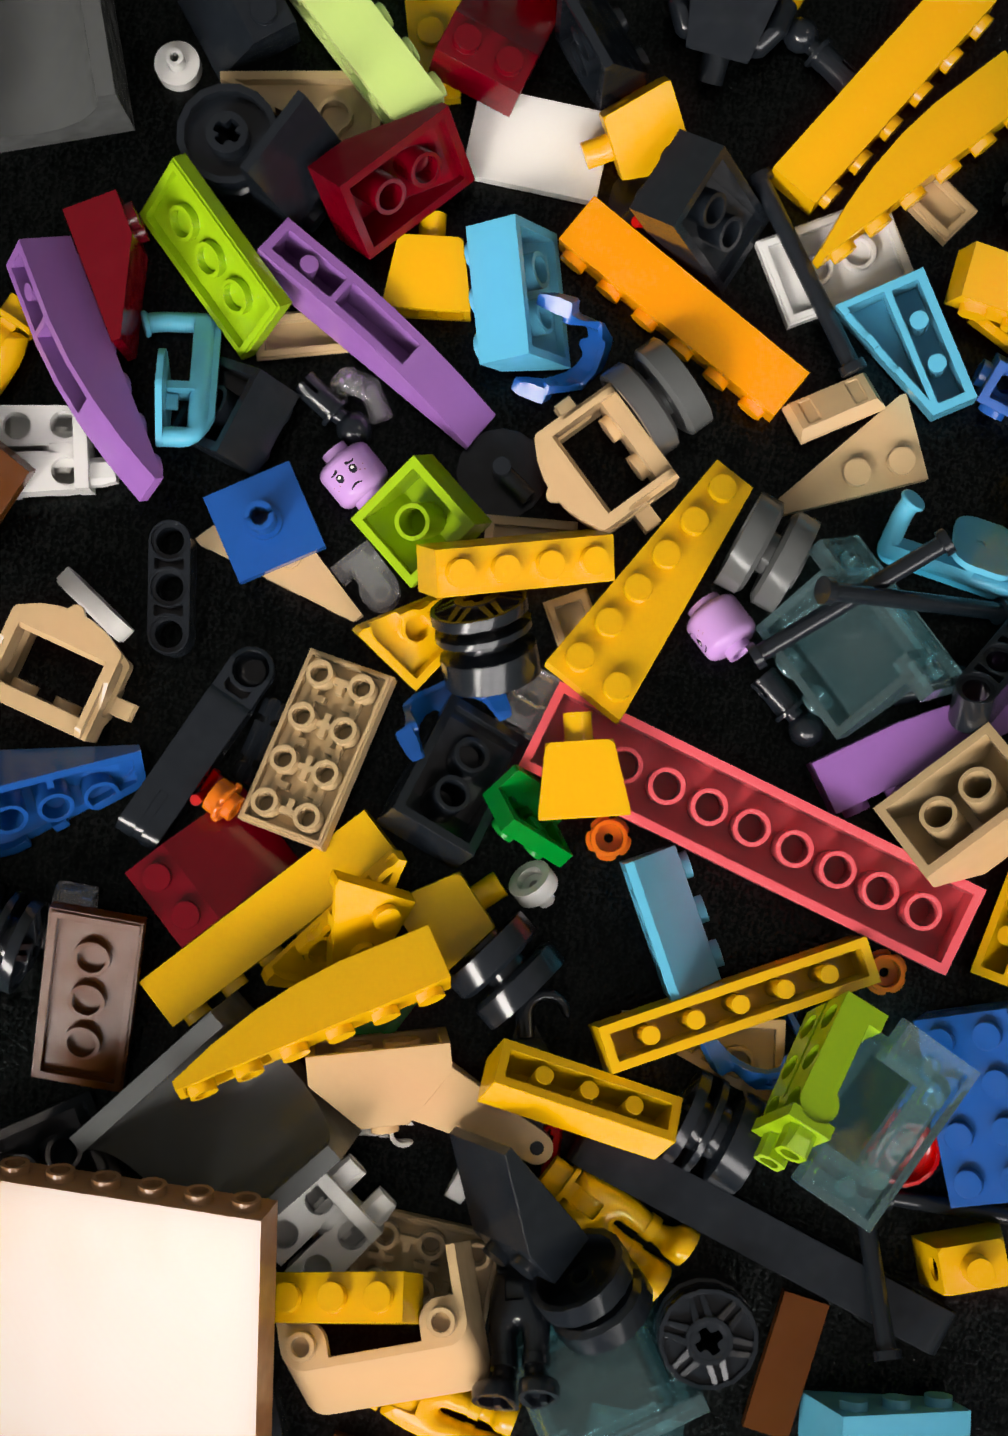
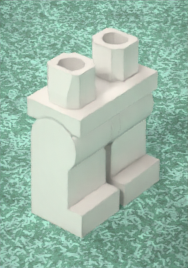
M0 405V441L36 469L17 500L43 496L96 495V488L119 484V477L104 458H95L94 444L78 424L67 405Z
M349 1153L343 1157L333 1168L278 1215L276 1262L280 1266L316 1232L319 1233L309 1245L289 1261L285 1272H345L371 1243L383 1233V1224L392 1214L397 1203L381 1186L363 1202L350 1190L367 1173L352 1154Z

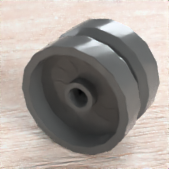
M653 337L634 351L633 358L636 370L630 365L618 362L600 376V382L602 387L610 382L665 456L679 445L677 428L694 435L712 422L713 414L703 392L681 360L664 342Z
M762 492L725 557L714 583L732 593H736L744 588L754 571L759 573L750 592V601L772 613L781 602L787 590L792 588L810 555V548L819 531L821 522L800 511L789 519L781 534L775 532L784 514V502Z

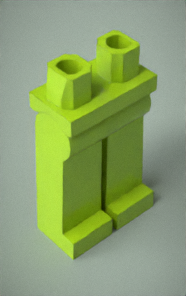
M849 990L829 1000L828 1003L825 1002L806 1013L766 1104L764 1115L756 1118L751 1129L752 1132L762 1137L753 1156L754 1159L771 1170L779 1172L786 1168L788 1161L798 1164L807 1161L812 1147L831 1140L836 1127L828 1122L834 1120L838 1114L840 1107L838 1092L862 1041L882 1032L888 1015Z

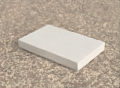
M521 94L510 117H507L477 101L466 150V156L475 178L474 181L587 205L594 196H598L604 164L589 170L580 143L605 134L599 117L601 111Z
M842 210L794 227L811 263ZM892 213L889 214L892 221L872 238L866 232L854 241L857 248L838 264L834 265L829 260L818 269L813 265L834 309L835 305L914 271ZM777 234L756 241L754 245L786 330L818 319Z

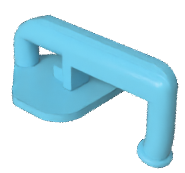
M143 310L140 314L147 338H150L153 333L162 332L194 333L190 380H171L168 351L166 348L158 349L155 373V446L189 447L199 442L215 421L222 331L208 313H146ZM179 400L189 401L187 427L170 426L172 410H178Z
M906 489L902 491L901 499L892 511L877 545L878 557L888 565L923 545L903 538L914 515L917 512H922L925 508L923 499L912 490ZM961 516L956 520L953 527L952 542L957 552L949 557L943 554L913 572L987 599H995L997 597L1008 598V529L978 517Z

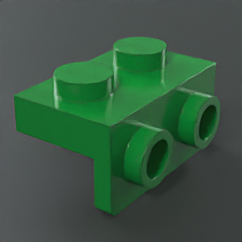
M513 765L482 794L494 817L491 824L505 841L512 842L515 840L522 844L526 851L535 859L541 860L545 858L560 868L573 856L557 826L563 819L538 821L541 780L521 766Z

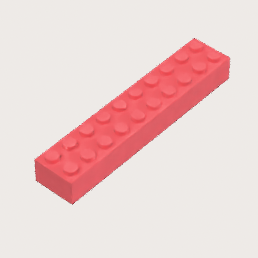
M561 681L559 682L519 766L541 778L545 743L564 742L563 713L590 711L592 713L593 740L614 739L631 810V815L619 817L861 936H867V939L934 972L946 976L987 891L986 889L965 879L933 887L904 849L625 713L616 725L568 685Z

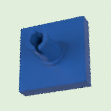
M289 461L203 497L241 585L327 548Z

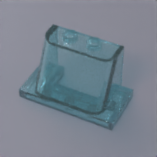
M859 535L820 539L810 548L808 553L821 570L755 627L763 640L822 606L816 602L814 597L815 584L821 576L835 577L840 583L857 585L883 569V566ZM896 584L888 587L889 589L900 590ZM862 604L775 655L778 669L787 678L793 679L803 693L802 699L806 707L814 715L820 716L837 740L848 737L910 692H913L920 702L952 694L957 678L962 673V670L917 611Z
M902 1017L889 1037L879 1033L861 1042L838 1092L840 1103L838 1114L834 1120L828 1122L836 1127L831 1140L812 1147L807 1161L799 1164L791 1178L870 1233L981 1073Z
M646 1322L630 1340L615 1350L596 1356L578 1355L568 1349L556 1334L552 1324H550L549 1354L551 1355V1369L547 1372L560 1385V1401L556 1405L545 1409L533 1410L526 1407L538 1436H660L710 1412L703 1390L678 1381L676 1377L672 1378ZM523 1346L518 1347L517 1352L519 1360L518 1384L521 1377L524 1376V1369L522 1368Z

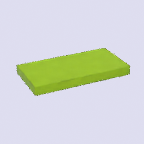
M186 153L175 156L170 161L139 214L144 224L242 360L256 354L293 302Z

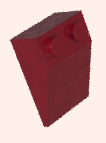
M461 0L435 49L428 73L431 71L435 72L443 83L510 117L556 25L557 0Z
M443 102L344 139L308 166V170L339 240L369 260L475 180L449 106Z
M115 189L62 210L110 339L128 361L137 358L141 326L140 313L143 308L148 256L143 243L150 241V237L140 214L138 215L133 202L124 203Z
M243 787L240 795L246 799L248 791ZM240 811L230 821L222 818L217 822H214L210 818L211 814L207 812L161 844L126 871L125 874L181 948H183L299 860L298 856L281 835L240 820L238 818Z

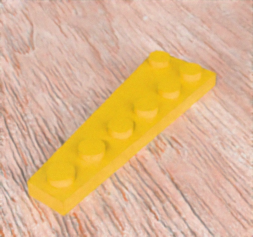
M716 460L547 659L544 667L617 725L753 487L719 460Z

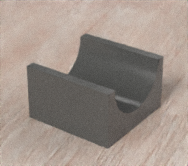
M0 0V153L135 131L114 0Z
M237 990L203 1017L69 1139L82 1153L87 1150H98L118 1158L136 1171L142 1178L159 1177L165 1179L168 1184L187 1187L194 1184H205L211 1186L214 1191L233 1194L250 1191L258 1193L261 1198L278 1200L279 1215L344 1157L362 1130L308 1087L306 1067L300 1060L283 1063L282 1059L263 1066L265 1071L261 1075L244 1082H237L236 1078L217 1085L218 1092L199 1101H191L190 1097L183 1100L179 1098L172 1081L211 1044L255 1011Z

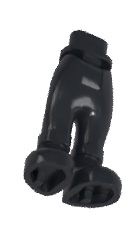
M496 1263L497 1274L495 1275L491 1290L488 1318L492 1355L490 1357V1371L493 1374L492 1377L484 1378L473 1385L471 1391L472 1403L484 1409L505 1412L518 1411L519 1401L525 1407L533 1410L554 1406L560 1401V1385L547 1372L551 1369V1355L549 1354L550 1322L544 1318L529 1293L530 1279L519 1273L510 1263L505 1267ZM522 1330V1332H523L522 1368L524 1369V1376L521 1377V1379L519 1380V1384H518V1383H517V1374L519 1373V1360H518V1357H517V1352H518V1335H519V1332Z

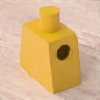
M665 76L660 77L599 113V117L605 134L580 143L589 170L614 161L618 176L622 180L650 176L658 164L663 150L670 145L679 129L686 131L671 80Z
M432 212L419 222L418 234H404L396 241L383 298L404 318L471 322L464 240L461 237L446 236L447 214L444 212Z
M590 711L563 713L564 742L545 743L538 804V821L631 815L614 739L593 740L592 713Z
M458 871L410 892L416 903L403 925L408 933L429 925L449 971L495 928V924L486 909L508 896V893L494 872L470 886L461 871Z
M987 1222L911 1235L919 1283L943 1296H954L1008 1286V1260L1000 1224ZM933 1259H934V1261H935V1263H936V1266H937V1269H935V1270H934V1265H933Z

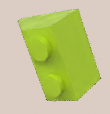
M433 454L413 455L351 518L352 522L410 588L418 585L416 544L476 539L492 523L490 518Z

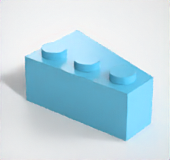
M924 267L835 305V311L840 321L902 391L907 393L910 400L930 422L975 403L978 396Z
M803 1390L799 1403L798 1436H970L971 1410L953 1401L951 1394L929 1391L925 1392L924 1396H911L897 1393L871 1394Z

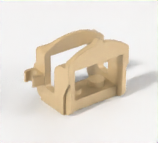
M610 382L579 405H576L570 396L556 404L553 411L558 418L537 432L534 437L537 463L543 480L548 487L546 499L550 503H560L572 517L584 526L612 534L632 519L645 535L660 525L661 519L651 505L673 489L680 477ZM601 415L603 417L598 422L608 438L613 443L620 440L631 454L626 460L636 476L641 481L647 477L651 481V483L612 511L562 445Z
M46 603L16 604L12 608L0 633L1 703L85 742L97 743L104 726L113 716L132 723L139 706L122 699L126 683L133 671V665L109 634L94 621L87 618L84 607L78 604L65 608ZM37 635L104 666L80 716L81 706L59 696H56L53 703L36 696L40 689L38 686L18 678Z

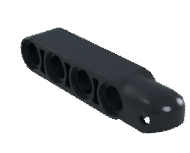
M244 647L237 650L229 658L120 815L115 825L117 829L130 838L133 837L138 840L139 844L151 852L168 839L190 807V797L200 791V788L213 769L219 765L253 715L258 703L273 683L276 676V665L273 658L265 650L258 647Z

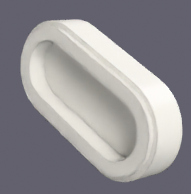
M69 566L57 577V583L79 605L84 607L86 612L115 640L124 642L135 631L117 611Z

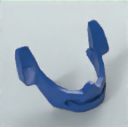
M555 292L539 294L536 304L554 314L562 316V321L565 324L585 326L588 331V337L582 338L579 342L582 357L575 366L566 372L543 379L515 377L511 390L519 396L540 404L550 400L552 394L583 390L603 370L613 341L605 323L581 314L579 311L580 300L577 297Z
M444 680L413 694L403 704L406 723L402 729L396 732L395 736L412 762L425 757L419 737V728L422 720L432 711L437 710L440 712L446 700L452 694L446 689ZM506 694L474 698L485 703L500 722L512 716L511 706Z
M800 1010L781 1016L782 1019L786 1020L787 1025L792 1029L795 1036H797L801 1027L797 1020V1013ZM717 1039L700 1044L704 1057L712 1070L720 1076L734 1072L755 1090H773L788 1056L787 1054L783 1058L779 1067L762 1069L739 1060Z

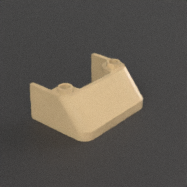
M471 1240L445 1244L453 1294L433 1298L422 1308L419 1316L422 1341L331 1357L327 1334L319 1324L276 1323L282 1359L306 1403L313 1411L322 1415H331L467 1392L472 1390L476 1382L488 1378L490 1374V1354Z

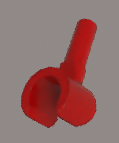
M214 768L200 788V791L190 797L192 805L198 806L203 803L213 786L225 778L220 774L221 771Z

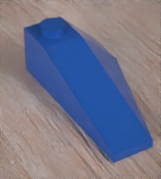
M116 745L0 750V858L20 853L31 847V839L52 828L59 832L69 827V819L88 809L99 811L137 791L146 779L140 746Z

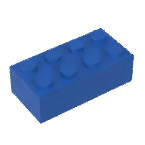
M1008 1000L926 1011L913 1022L951 1208L1008 1203Z

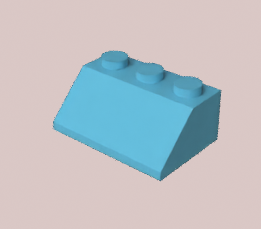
M517 214L466 226L467 243L464 246V256L470 268L472 288L469 291V303L474 312L476 326L473 346L479 359V364L501 372L565 370L571 368L567 325L562 321L563 317L536 304L538 295L541 293L555 292L563 294L557 234Z
M670 844L620 861L619 863L663 992L669 1000L680 999L720 980L718 967L724 966L725 963L717 940L708 941L702 923L710 920L702 896L697 895L693 897L687 879L694 877V872L686 851L677 852L676 846Z

